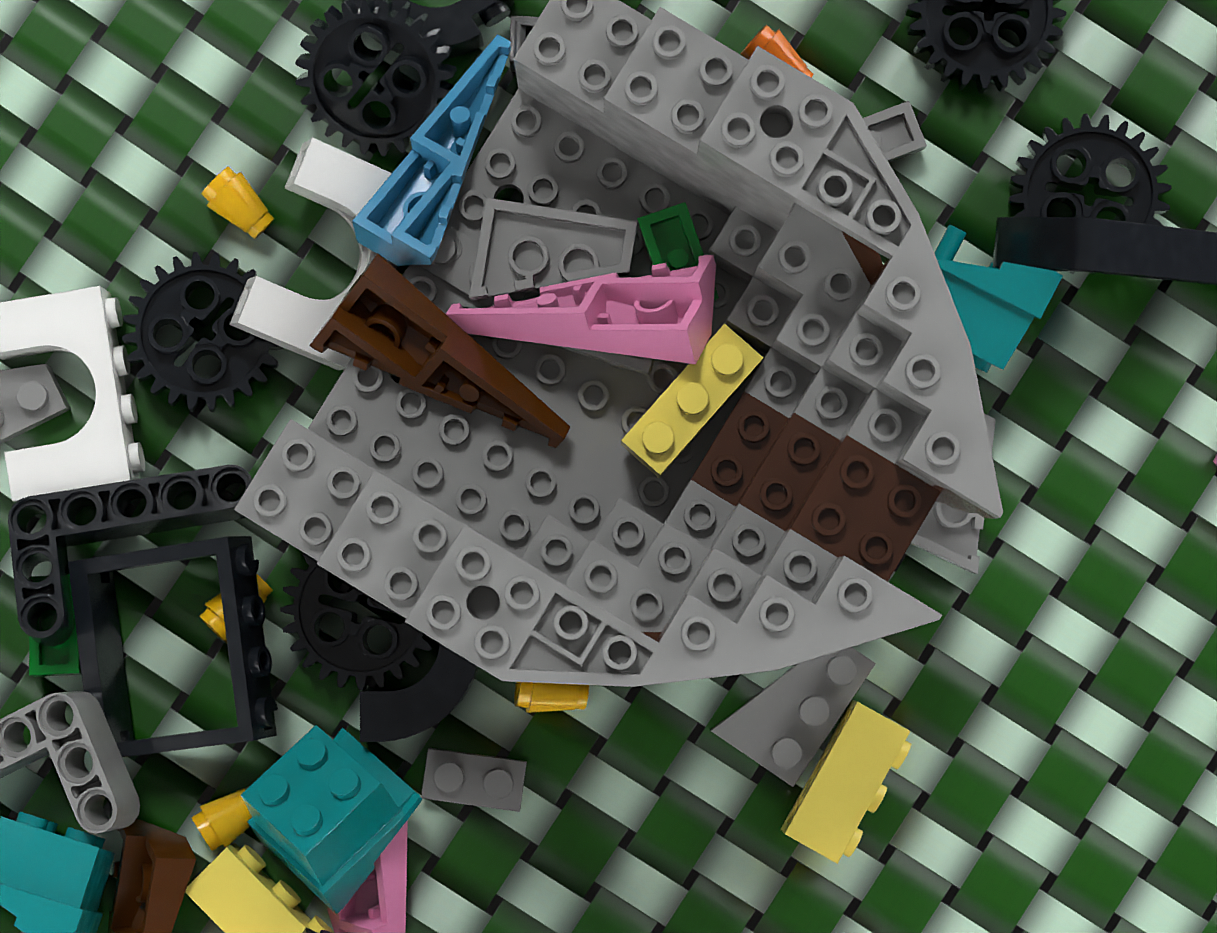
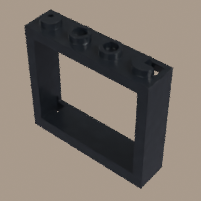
M227 536L68 562L83 690L95 696L100 703L122 757L247 742L277 736L274 711H277L278 707L271 694L269 678L272 669V659L268 648L265 646L263 631L265 606L258 592L256 573L259 568V560H254L251 536ZM216 555L238 726L134 740L113 571Z

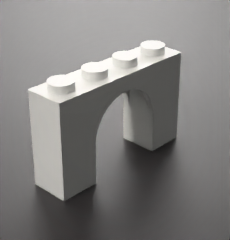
M312 137L302 143L285 189L334 210L350 224L354 231L352 220L392 173ZM358 243L360 253L359 264L353 280L343 292L328 300H318L302 296L258 276L249 278L229 325L336 370H344L351 357L329 348L321 353L309 345L377 253ZM385 259L395 269L397 268V265Z
M101 286L0 302V359L5 360L54 351L74 353L89 368L96 389L93 412L85 426L77 434L55 444L4 452L13 502L33 495L140 479L139 472L145 471L144 452L140 442L134 443L131 425L138 421L136 402L132 394H126L124 375L130 374V363L127 360L128 353L124 345L119 346L116 327H120L123 324L122 311L117 297L111 298V293Z

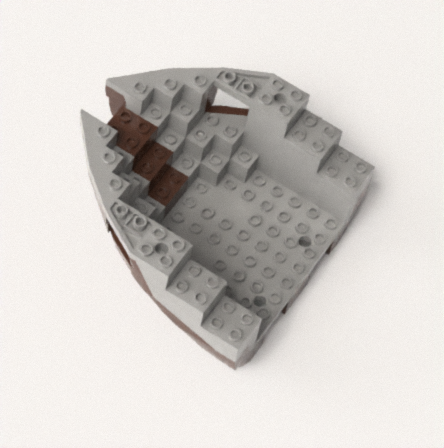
M549 0L513 58L518 90L466 172L448 224L479 242L486 198L496 199L497 194L505 188L518 190L523 196L524 204L637 221L639 217L686 202L704 255H714L716 263L715 287L719 300L714 302L712 334L709 340L726 324L764 357L761 364L664 474L658 478L621 445V440L689 363L655 359L649 376L554 345L468 334L570 426L565 439L557 448L548 446L549 438L520 426L515 431L501 426L502 419L478 409H475L470 414L399 385L388 372L370 366L366 371L353 366L354 359L351 358L308 429L292 419L289 420L234 510L318 561L317 565L406 618L405 622L501 681L635 687L775 671L940 620L942 614L895 587L888 580L935 502L947 504L961 511L977 513L984 518L990 519L1001 518L1003 508L971 344L919 213L853 102L761 47L757 46L748 60L659 7L651 20L619 0ZM637 227L630 275L619 276V278L652 275V264L639 227ZM445 233L457 244V252L454 258L448 262L452 263L460 257L462 243L456 235ZM879 254L887 258L884 264ZM409 265L403 274L410 283L445 314L452 304L460 303L463 308L486 307L476 300L471 301L468 295L418 265ZM540 290L509 294L514 302L539 297Z

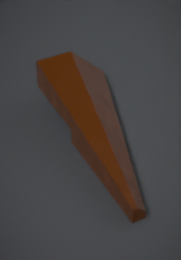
M378 253L309 345L321 353L329 348L354 359L353 366L366 371L370 366L400 377L399 385L470 414L475 409L498 417L502 419L501 426L509 430L515 431L520 426L549 438L548 446L557 448L565 439L570 429V426Z
M136 818L135 822L130 826L117 829L123 839L120 861L113 862L112 876L117 877L112 911H109L108 933H171L196 862V857L185 836Z

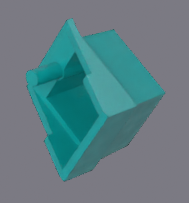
M949 225L934 253L971 344L975 368L986 373L991 365L1004 370L1034 318L1041 319L1063 275L1053 270L1002 262L1000 268H994L993 262L990 263L989 267L953 261L967 233Z
M317 725L241 794L252 816L247 823L260 842L336 915L345 907L375 868L373 863L422 802V798L343 727L336 737L332 739Z
M20 811L16 821L1 816L0 906L17 917L14 926L24 933H97L103 916L102 912H98V908L115 856L114 852L102 849L106 839L71 827L67 828L65 836L55 834L58 826L57 823Z

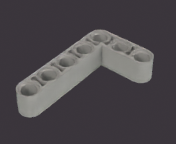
M84 691L53 693L0 719V779L50 754L76 820L87 832L98 834L125 828L135 822L140 810L139 797L100 703L95 696ZM68 704L71 706L74 715L71 725L68 724L65 718V710ZM26 726L30 730L31 740L28 746L25 743L23 737L24 729ZM86 751H89L93 759V766L90 772L84 763ZM106 797L111 802L113 809L110 819L106 816L103 809Z

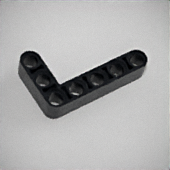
M997 217L993 267L1000 268L1002 262L1053 271L1091 272L1217 285V232L1099 218Z
M223 465L33 495L18 500L9 511L8 528L17 614L21 629L32 639L44 646L55 647L69 639L74 629V616L68 576L67 547L243 519L245 516L234 510L240 499L234 502H227L223 500V492L233 483H242L246 485L247 489L253 480L250 474L240 466ZM181 492H196V500L189 508L184 510L174 508V501ZM137 498L146 499V508L143 513L134 518L125 517V508L128 503ZM87 506H95L97 508L93 521L84 526L76 525V516L81 509ZM46 514L45 526L34 534L27 533L26 528L29 520L35 515ZM44 561L51 562L52 570L50 575L43 581L32 582L31 576L34 567ZM56 610L57 620L54 626L46 631H38L36 625L39 616L44 611Z

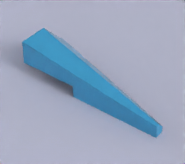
M497 34L411 136L412 150L352 220L358 243L378 253L397 266L432 264L512 48L511 41Z

